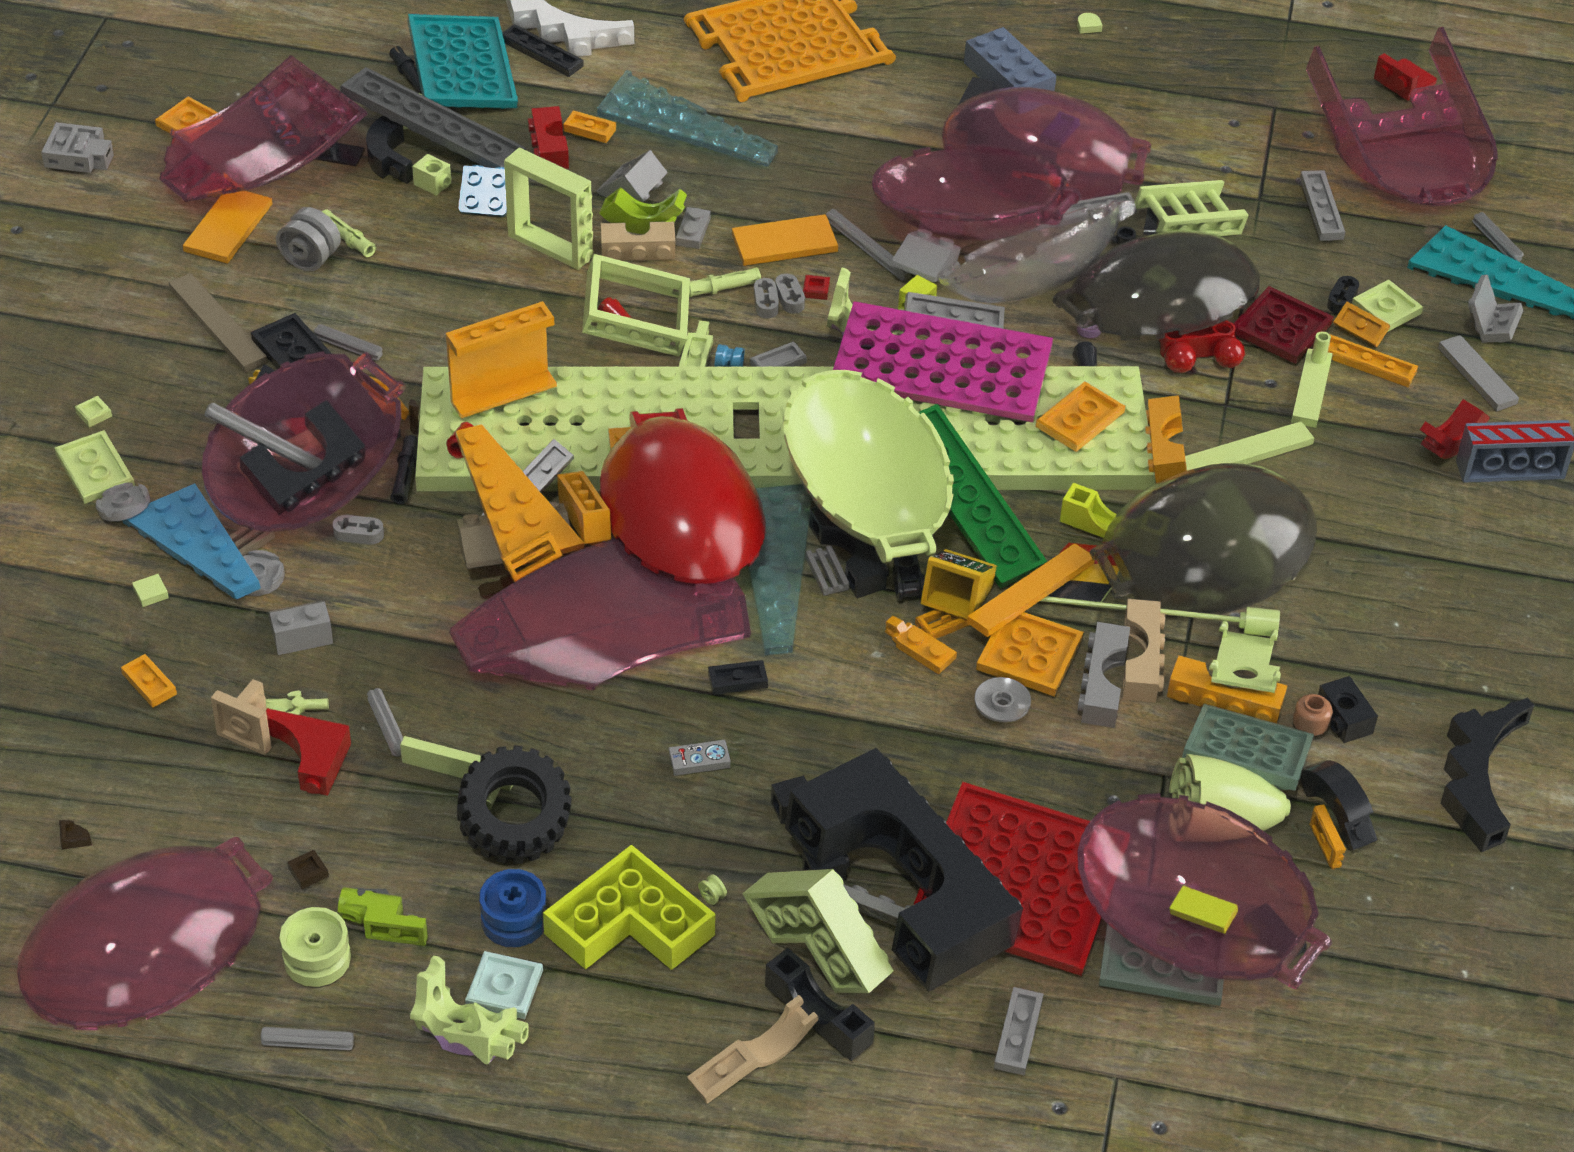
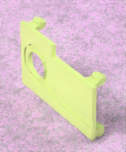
M1222 621L1219 631L1223 632L1217 660L1213 659L1209 666V670L1213 671L1211 682L1275 693L1276 684L1280 682V667L1269 665L1274 641H1277L1278 631L1274 629L1271 632L1270 638L1229 632L1228 622ZM1247 670L1255 673L1257 677L1245 679L1236 676L1233 672Z

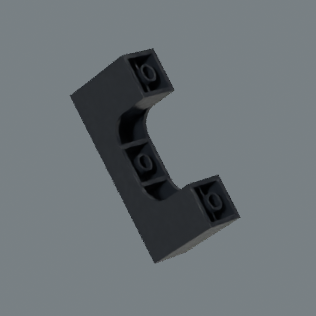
M877 748L790 790L785 829L819 868L855 849L863 847L877 848L889 853L926 893L927 898L899 912L891 950L928 992L1014 946L1023 912V907L1019 900L1003 887L1000 879L992 875L984 866L980 857L970 851L963 839L948 827L944 818L937 815L929 806L925 797L915 791L910 785L909 780L902 776L893 767L890 759L883 756Z

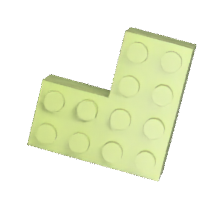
M834 869L767 873L742 893L772 943H805L835 993H870L894 971L888 962L887 954L879 947L873 937V930L864 922L858 911L857 903L850 898L843 886L842 878Z

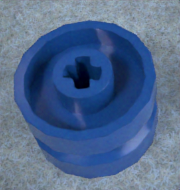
M521 869L503 870L488 878L480 889L479 900L481 926L485 935L494 943L504 947H522L538 939L544 931L543 912L547 910L546 890L542 881L533 873Z

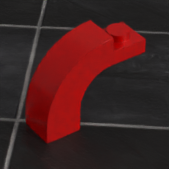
M1462 399L1453 414L1439 427L1435 428L1425 421L1420 428V431L1426 435L1421 445L1443 459L1452 458L1458 454L1466 423H1487L1490 417L1476 406Z

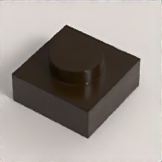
M315 850L287 862L289 871L301 889L329 877L328 869Z

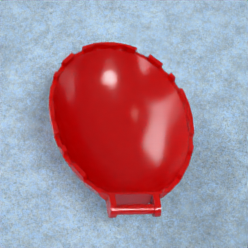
M683 408L675 409L674 412L639 414L638 411L630 412L631 429L610 450L604 460L600 476V496L610 510V527L615 539H621L625 544L624 550L629 555L634 553L642 559L641 565L656 574L660 570L675 575V581L709 584L726 581L738 576L743 567L746 565L750 567L759 556L760 548L764 543L766 529L763 504L740 459L726 443L709 430L696 423L687 421Z

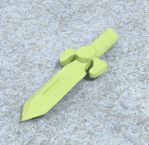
M299 690L287 694L288 698L292 700L287 698L266 699V708L283 712L293 710L288 713L300 715L305 710L329 709L328 698L304 699Z

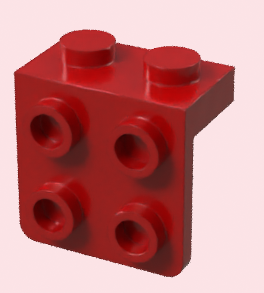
M1385 53L1378 56L1374 79L1407 101L1434 86L1437 82L1436 77L1408 59L1396 61Z

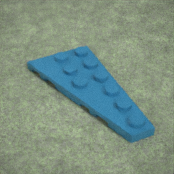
M195 483L149 503L147 508L140 514L122 520L128 527L133 526L137 529L138 533L144 538L149 537L155 541L159 548L184 565L188 564L193 567L194 571L200 576L205 575L213 581L216 587L235 600L261 589L259 580Z

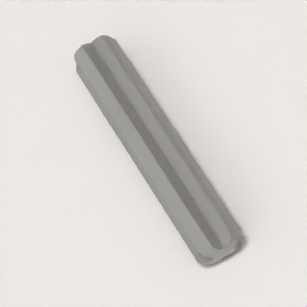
M1480 212L1474 215L1473 223L1504 255L1519 262L1522 260L1523 252L1485 213Z
M318 324L314 329V334L319 340L374 361H378L383 355L382 347L323 324Z
M379 688L369 690L367 696L370 706L392 755L398 757L401 755L400 744L403 740L400 729L382 690Z
M263 1027L261 1031V1044L352 1050L354 1035L352 1032Z

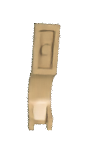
M800 995L785 1005L784 1012L779 1020L764 1034L750 1041L738 1039L687 1076L688 1082L706 1104L757 1067H765L777 1062L798 1045L819 1020L815 1012L808 1016L800 1007L804 1003Z

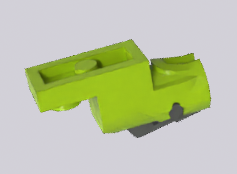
M342 888L337 912L340 913L339 915L342 919L358 924L364 923L365 937L367 939L420 946L426 945L428 937L426 918H419L414 915L404 916L402 897L389 895L387 889Z

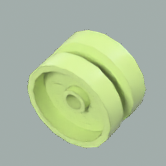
M310 907L294 913L282 925L279 938L286 973L293 981L304 986L320 987L331 984L341 978L349 968L351 952L348 943V930L345 921L337 912L322 907Z

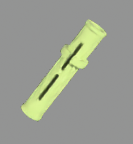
M325 209L322 211L336 224L340 232V238L345 241L348 247L358 250L365 257H370L375 253V244L366 239L360 230L351 228L331 213L330 210Z
M756 267L719 276L707 275L706 278L690 281L689 297L707 293L713 295L717 294V291L754 284L756 280L761 279L760 271Z

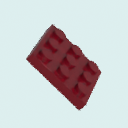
M1268 286L1233 324L1236 328V336L1296 364L1307 352L1308 348L1310 349L1313 346L1316 334L1318 332H1325L1332 325L1334 316Z

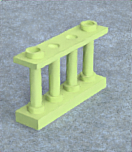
M1223 180L1140 186L1133 205L1135 209L1150 207L1160 222L1155 237L1159 242L1242 234L1249 216L1245 209L1229 210L1219 197L1224 186ZM1212 202L1218 212H1209L1203 203ZM1191 204L1197 213L1188 214L1182 205ZM1162 206H1171L1177 215L1168 216Z

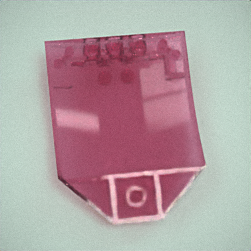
M290 55L254 88L225 109L177 131L171 129V146H167L164 157L166 166L165 170L160 173L159 179L185 202L257 188L279 180L316 159L368 113Z

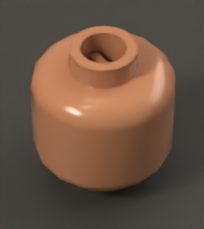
M1317 694L1301 697L1296 704L1293 715V723L1296 729L1312 733L1314 736L1323 734L1330 725L1332 706L1327 699Z

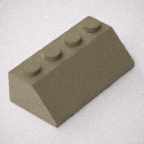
M549 502L570 526L564 504ZM468 514L463 519H456L460 551L467 569L503 563L485 515Z

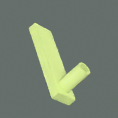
M1318 332L1315 336L1313 349L1308 348L1291 423L1302 421L1305 426L1317 427L1333 354L1328 352L1331 336L1327 332Z
M404 736L400 744L403 763L463 778V775L468 773L469 766L474 761L480 762L481 758L480 755ZM513 785L503 786L491 792L486 799L488 810L492 808L500 789L510 791Z

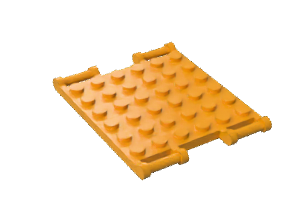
M740 0L691 12L684 17V23L693 30L703 49H709L713 44L718 43L731 61V63L725 64L719 69V74L728 81L735 91V97L739 102H745L751 96L804 84L880 63L890 65L896 60V55L892 50L887 49L875 28L860 30L849 16L858 7L854 0ZM703 21L710 33L706 34L698 22ZM870 43H872V44L875 46V48L878 50V52H876V50L873 48V46H872ZM739 73L747 86L742 87L734 74Z

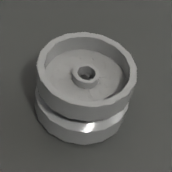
M302 207L297 210L290 220L279 229L276 235L277 247L284 258L296 268L304 271L319 269L326 262L327 258L336 251L341 242L340 232L336 224L322 211L312 207Z

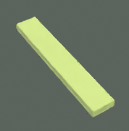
M1301 421L1187 455L1185 458L1188 481L1175 484L1181 485L1313 445L1314 437Z

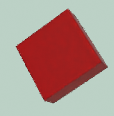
M805 275L803 287L805 298L827 300L830 277Z

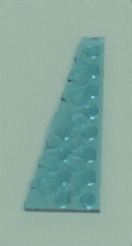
M629 70L624 72L597 108V116L767 167L778 153L777 145L757 135L744 133L742 127L738 125L732 127L724 122V118L720 116L715 118L707 114V110L681 96H672L668 94L667 89L663 87L656 88L649 84L648 79L642 78L640 80L634 77L632 71Z

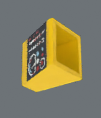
M947 549L930 556L927 563L921 604L967 619L968 615L981 607L993 588L997 565Z

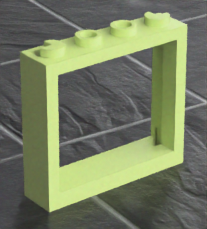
M519 147L504 160L508 236L579 270L586 263L590 262L594 252L591 181ZM528 177L570 197L572 243L530 223Z
M594 254L587 271L582 333L680 357L687 340L690 278ZM599 278L678 298L676 329L597 310ZM591 322H595L597 325H591Z

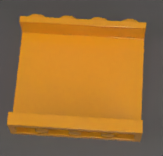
M543 301L446 333L450 398L461 419L557 387V382L548 371L546 328L554 325V316Z

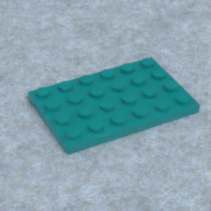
M408 14L407 22L422 96L446 107L517 108L518 98L499 17Z

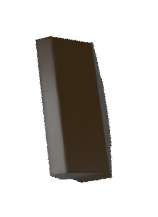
M410 399V431L413 434H419L420 408L415 400Z

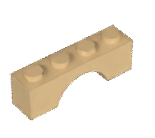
M1127 599L1124 626L1130 627L1129 640L1138 644L1144 653L1134 659L1126 660L1123 674L1122 700L1156 703L1158 692H1163L1164 675H1159V671L1164 669L1165 655L1160 654V650H1164L1165 634L1160 633V629L1164 630L1165 613H1160L1161 602Z

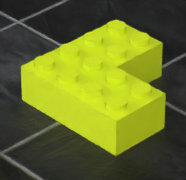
M630 845L543 912L544 934L585 970L629 935L671 970L715 936L716 914L633 845Z

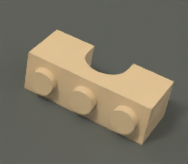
M650 222V230L643 235L628 233L625 223H601L602 256L620 261L675 260L674 222Z

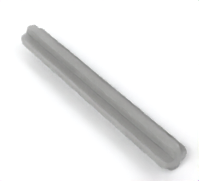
M836 209L827 211L826 216L832 226L903 282L911 278V273L890 265L894 256Z
M215 403L209 404L205 410V416L257 444L262 443L265 448L307 470L316 468L323 461Z

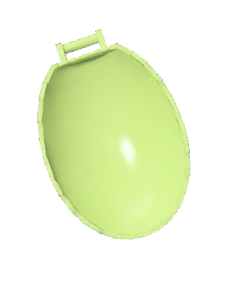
M829 370L814 374L803 380L802 385L797 390H793L787 401L783 417V431L790 459L804 488L815 504L838 527L851 536L874 546L881 561L884 563L891 562L892 558L922 553H925L927 556L934 555L936 553V544L932 534L941 527L949 513L954 495L952 494L954 478L953 475H950V460L944 444L925 413L919 414L912 407L913 401L909 397L904 400L896 394L894 386L879 378L877 382L862 378V372Z

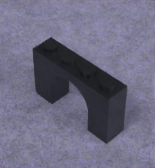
M327 400L305 413V426L326 452L325 458L316 468L306 472H294L285 469L275 460L262 443L239 457L242 472L278 515L285 511L291 512L299 505L301 500L307 496H315L322 486L329 481L331 483L337 481L344 471L350 467L355 468L364 461L365 444Z

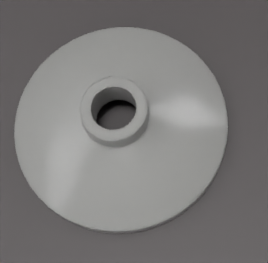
M997 677L988 679L979 685L975 692L974 701L978 711L986 718L996 722H1013L1027 714L1031 705V696L1027 688L1020 682L1010 678Z

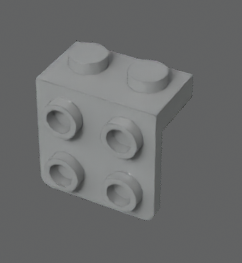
M1481 275L1479 282L1475 285L1473 296L1468 302L1469 312L1473 313L1475 319V330L1480 334L1482 343L1511 341L1523 313L1522 304H1497L1488 275Z

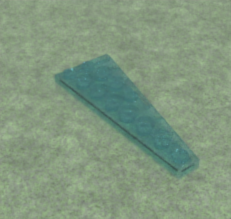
M803 484L756 488L763 504L766 529L764 543L760 548L759 556L750 567L748 566L765 655L793 652L812 500Z

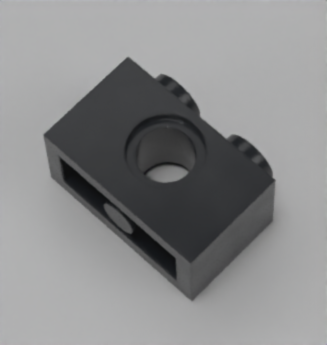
M1350 676L1320 685L1318 695L1327 699L1332 706L1330 727L1335 734H1338L1343 743L1374 733L1378 715Z

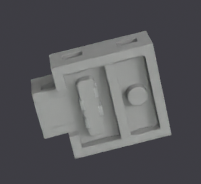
M57 122L41 152L43 164L46 168L91 173L92 169L107 170L114 156L111 140L104 139L103 128Z

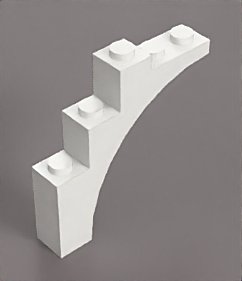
M506 0L513 25L515 24L523 29L537 28L539 37L550 43L564 41L567 52L577 57L592 55L591 49L634 44V24L632 20H593L563 12L544 0Z

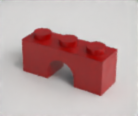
M560 107L531 108L532 118H528L527 121L531 146L536 147L533 148V154L564 169H569V152L566 136H563Z

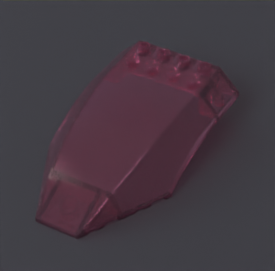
M612 537L610 540L587 545L582 549L568 553L519 579L471 611L451 627L449 633L469 671L478 673L489 672L498 676H504V673L524 675V680L544 683L553 682L566 686L567 682L584 684L586 689L595 690V686L649 661L693 648L750 638L751 630L745 594L734 577L716 583L695 584L675 581V575L662 570L656 574L641 565L642 559L636 554L632 553L629 555L624 550L625 544L620 538L615 539V537Z

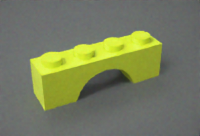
M1076 483L1071 485L1064 496L1060 515V522L1156 558H1159L1169 540L1172 523L1171 518L1149 510L1138 517L1120 516L1103 504L1098 491Z

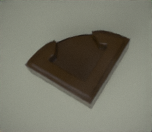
M509 574L500 577V580L489 583L485 582L479 585L478 589L480 596L505 591L515 585L516 582L512 580Z
M59 820L62 850L92 845L90 834L86 828L84 829L76 825L71 820Z

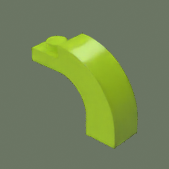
M620 187L605 198L599 214L610 223H625L627 232L646 234L650 230V222L675 223L677 216L685 208L683 204L687 194L679 189L660 203L648 204L634 199Z

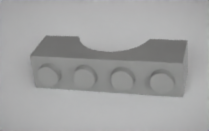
M1097 622L1096 633L1090 632L1087 648L1093 649L1092 653H1086L1084 669H1089V674L1083 673L1081 690H1086V695L1080 694L1077 709L1078 711H1083L1081 723L1115 728L1121 689L1111 684L1105 678L1104 673L1111 668L1124 666L1130 627Z

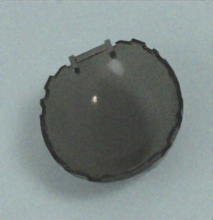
M1159 231L1129 239L1111 248L1086 266L1073 281L1070 288L1056 293L1052 301L1056 307L1063 308L1075 319L1076 324L1082 329L1097 325L1100 332L1120 335L1121 340L1140 341L1141 335L1155 334L1156 339L1165 338V333L1178 331L1179 335L1202 330L1233 317V311L1238 308L1244 310L1247 307L1248 300L1250 298L1255 299L1259 291L1260 275L1249 256L1227 239L1202 231Z
M1220 463L1180 472L1137 494L1112 520L1103 538V544L1094 547L1089 553L1093 560H1097L1112 588L1111 594L1115 599L1133 594L1136 600L1161 602L1160 609L1206 614L1219 612L1221 615L1261 602L1280 591L1281 587L1288 581L1293 580L1305 563L1307 564L1313 551L1317 525L1314 511L1307 497L1293 482L1278 472L1251 464ZM1107 556H1112L1126 582L1121 583ZM1165 615V616H1168V617L1177 618V616Z

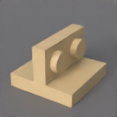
M252 679L237 698L217 690L211 697L217 735L266 755L272 747L263 683Z

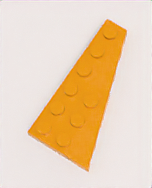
M482 424L456 431L458 444L501 557L546 531L551 532L562 554L584 548V542ZM547 540L511 560V563L549 543V541ZM550 549L525 564L536 562L554 551Z

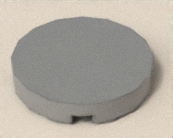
M133 483L115 485L102 494L103 498L101 500L97 499L96 509L98 515L103 520L122 521L132 518L145 510L150 503V495L148 489L139 483L138 486H133Z
M264 550L249 551V555L243 556L261 586V589L247 596H262L278 589L284 580L285 572L283 563L279 561L277 555Z

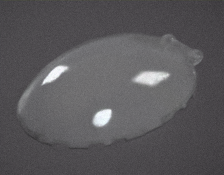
M1115 200L1109 205L1101 204L1091 210L1084 207L1067 213L1065 209H1061L1047 215L1049 221L1035 226L1034 222L1026 224L1027 231L1015 236L1014 231H1011L964 256L965 263L960 265L958 261L951 264L953 271L943 270L939 274L938 280L942 286L956 295L980 303L1008 304L1035 298L1072 281L1085 272L1105 250L1114 236L1119 222L1135 213V203L1131 200L1123 202Z

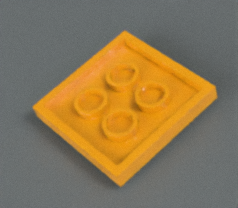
M1023 612L991 634L977 661L976 670L996 677L1014 679L1025 687L1055 697L1083 640L1084 632Z

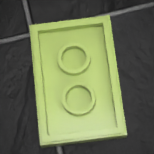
M105 430L55 447V453L84 504L103 498L102 494L115 485L133 483V486H135L133 477Z

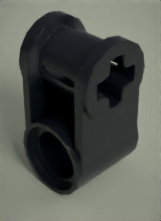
M917 554L894 558L892 577L897 601H902L905 597L919 596L921 599L925 580L921 573Z

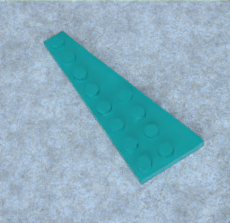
M1446 225L1408 262L1407 268L1412 271L1414 267L1428 271V276L1436 277L1438 274L1452 279L1451 283L1457 285L1469 284L1473 285L1472 288H1475L1481 275H1488L1495 297L1508 301L1514 298L1526 302L1527 307L1533 308L1536 305L1549 309V314L1555 316L1565 314L1571 316L1570 318L1574 320V289Z

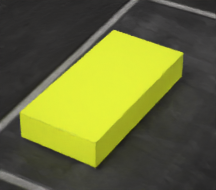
M1182 886L1169 908L1171 915L1223 934L1226 933L1238 912L1236 904L1186 886Z

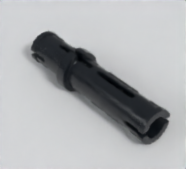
M396 46L397 50L393 47L389 52V56L396 63L397 70L405 75L418 94H422L414 60L408 57L400 46Z
M414 435L405 436L402 451L397 456L398 468L390 496L391 501L395 504H405L408 500L412 474L417 461L418 437Z

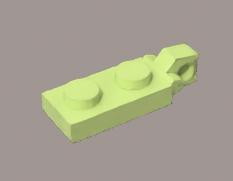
M699 321L696 333H688L679 367H707L713 345V335H709V322Z

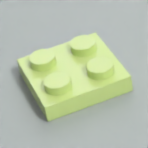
M1390 280L1365 291L1352 300L1353 305L1390 325L1388 331L1421 315L1423 310L1422 305Z

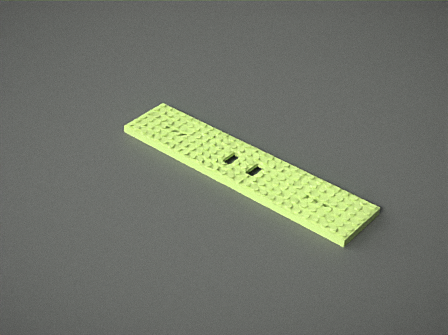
M962 366V367H963V368H972L973 366ZM1047 366L1033 422L939 405L997 490H1069L1073 483L1092 490H1154L1155 472H1149L1148 460L1153 459V454L1147 452V443H1150L1151 439L1150 434H1146L1145 426H1148L1139 366ZM423 367L415 474L416 490L476 491L464 458H455L450 455L446 445L447 439L460 424L469 422L473 426L482 424L522 471L555 439L574 455V459L560 474L584 471L596 491H600L601 470L604 460L610 452L608 428L631 427L629 417L632 411L645 414L674 412L675 409L683 408L687 421L706 428L736 453L757 491H806L790 459L784 439L783 417L785 408L793 390H797L802 385L803 380L814 374L833 370L834 367H548V371L557 382V387L462 419L451 403L448 367ZM856 367V368H858V369H865L866 367ZM887 368L880 370L884 374L893 372ZM988 368L986 371H988L989 373H997L999 370L996 368ZM1018 372L1011 374L1013 377L1021 378L1024 376L1022 373ZM908 373L905 375L907 378L910 379L917 377V375L914 373ZM933 378L930 381H932L933 383H941L943 380L940 378ZM1085 381L1125 405V412L1080 450L1075 452L1035 426L1038 418ZM962 382L956 384L959 388H966L968 386ZM984 387L981 389L985 393H990L994 391L992 388ZM1009 392L1006 394L1007 396L1012 398L1019 396V394L1015 392ZM912 400V407L917 412L935 405ZM733 410L759 411V439H734ZM576 422L582 423V425L580 426H574L571 424ZM988 422H995L997 425H989ZM1014 422H1021L1023 425H1015ZM529 423V425L527 426H521L519 424ZM556 423L554 426H547L545 424ZM557 477L544 491H558Z

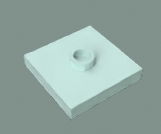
M484 951L465 1003H477L495 1013L515 1007L517 1009V1018L525 1019L543 972V964Z

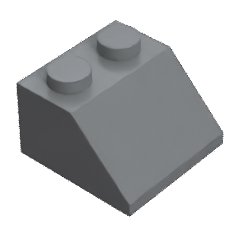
M649 150L622 164L596 191L600 195L608 197L621 187L634 199L644 202L650 197L648 192L658 188L663 183L661 179L668 172L652 151Z
M918 229L908 233L890 265L936 282L953 275L961 247L954 245V241L944 237L939 239L932 236V232L928 230Z
M321 600L267 612L278 655L333 644L331 622L325 601Z

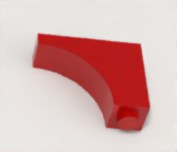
M267 708L266 714L270 736L289 745L301 760L298 769L300 790L311 794L328 796L351 745L349 725Z

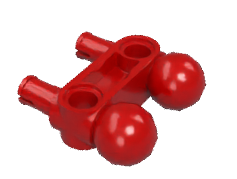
M1214 308L1208 309L1204 313L1205 321L1174 325L1169 314H1160L1156 318V325L1160 330L1158 334L1160 354L1165 358L1166 366L1174 373L1183 374L1190 371L1196 363V358L1214 356V360L1223 368H1233L1238 366L1245 356L1244 345L1235 336V325L1230 321L1222 320L1219 312Z

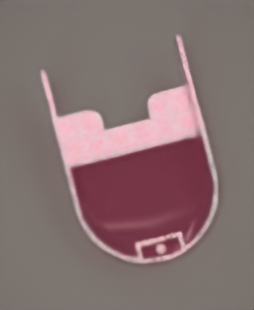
M1444 27L1437 29L1429 48L1430 55L1443 84L1414 89L1410 95L1413 108L1372 114L1369 105L1363 99H1342L1320 46H1315L1306 67L1307 74L1337 141L1335 149L1344 162L1359 177L1393 196L1430 206H1447L1462 203L1478 195L1489 184L1495 173L1498 160L1496 142Z

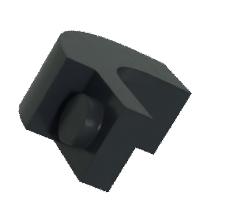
M383 115L367 131L366 145L369 166L382 179L391 175L408 184L413 180L412 161L393 151V149L404 142L403 125L393 122Z
M1324 760L1303 768L1300 780L1306 797H1319L1330 806L1336 816L1348 850H1355L1378 840L1369 814L1374 812L1369 799L1356 778L1344 766L1332 760Z

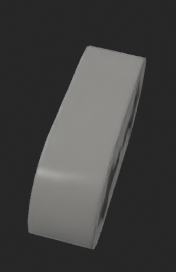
M781 274L776 277L775 283L778 299L783 309L792 314L803 311L805 295L797 278L792 274Z
M761 278L754 283L756 313L762 318L770 319L778 314L779 300L776 283L769 278Z
M341 515L333 521V534L339 541L377 544L384 538L383 523L379 519Z

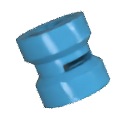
M719 344L716 350L714 367H743L745 349L740 347L730 349L727 345Z

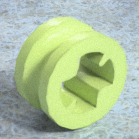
M713 874L707 877V881L702 880L698 884L702 897L711 905L718 903L719 898L723 899L727 896V890L723 882Z

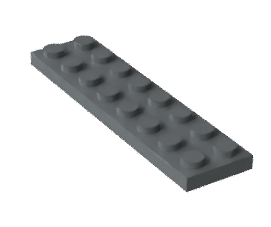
M367 67L355 74L340 87L339 93L350 100L368 107L371 111L377 112L389 118V120L397 122L409 128V130L429 138L432 142H437L450 151L458 153L484 167H504V160L519 147L526 150L525 147Z

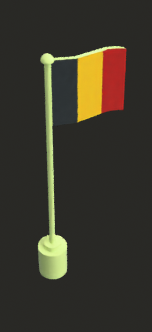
M1068 543L1061 552L1073 544H1077L1094 555L1095 562L1041 601L1126 610V605L1103 603L1102 601L1113 588L1122 564L1133 553V549ZM1246 607V612H1240V617L1160 609V613H1165V615L1239 622V628H1244V634L1270 637L1274 629L1277 631L1279 629L1280 610Z

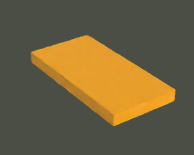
M228 186L183 244L184 252L228 264L272 206V198Z
M826 214L732 228V236L743 266L838 252V243Z

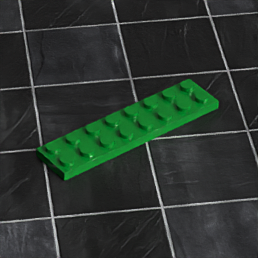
M935 404L919 411V414L925 413L937 430L950 460L949 470L950 475H953L954 478L952 485V494L954 495L949 515L980 560L997 565L994 580L1000 589L1023 579L1047 563L1046 558L939 405Z

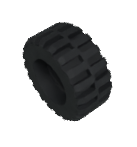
M514 745L513 750H507L506 746L496 748V754L492 755L488 751L481 755L480 762L474 761L469 766L468 773L463 775L457 801V820L460 821L462 835L469 836L468 844L473 849L479 846L482 856L488 859L491 855L496 856L497 862L504 864L506 859H513L514 864H523L524 858L529 857L530 861H534L540 858L542 851L545 854L549 853L554 848V843L559 842L562 838L571 809L572 797L569 796L571 789L569 782L563 780L565 774L559 766L554 768V760L548 755L542 758L539 756L538 750L531 748L530 752L522 750L523 746ZM515 785L531 791L540 801L542 809L540 815L530 822L508 824L491 814L486 806V799L491 792L500 787Z

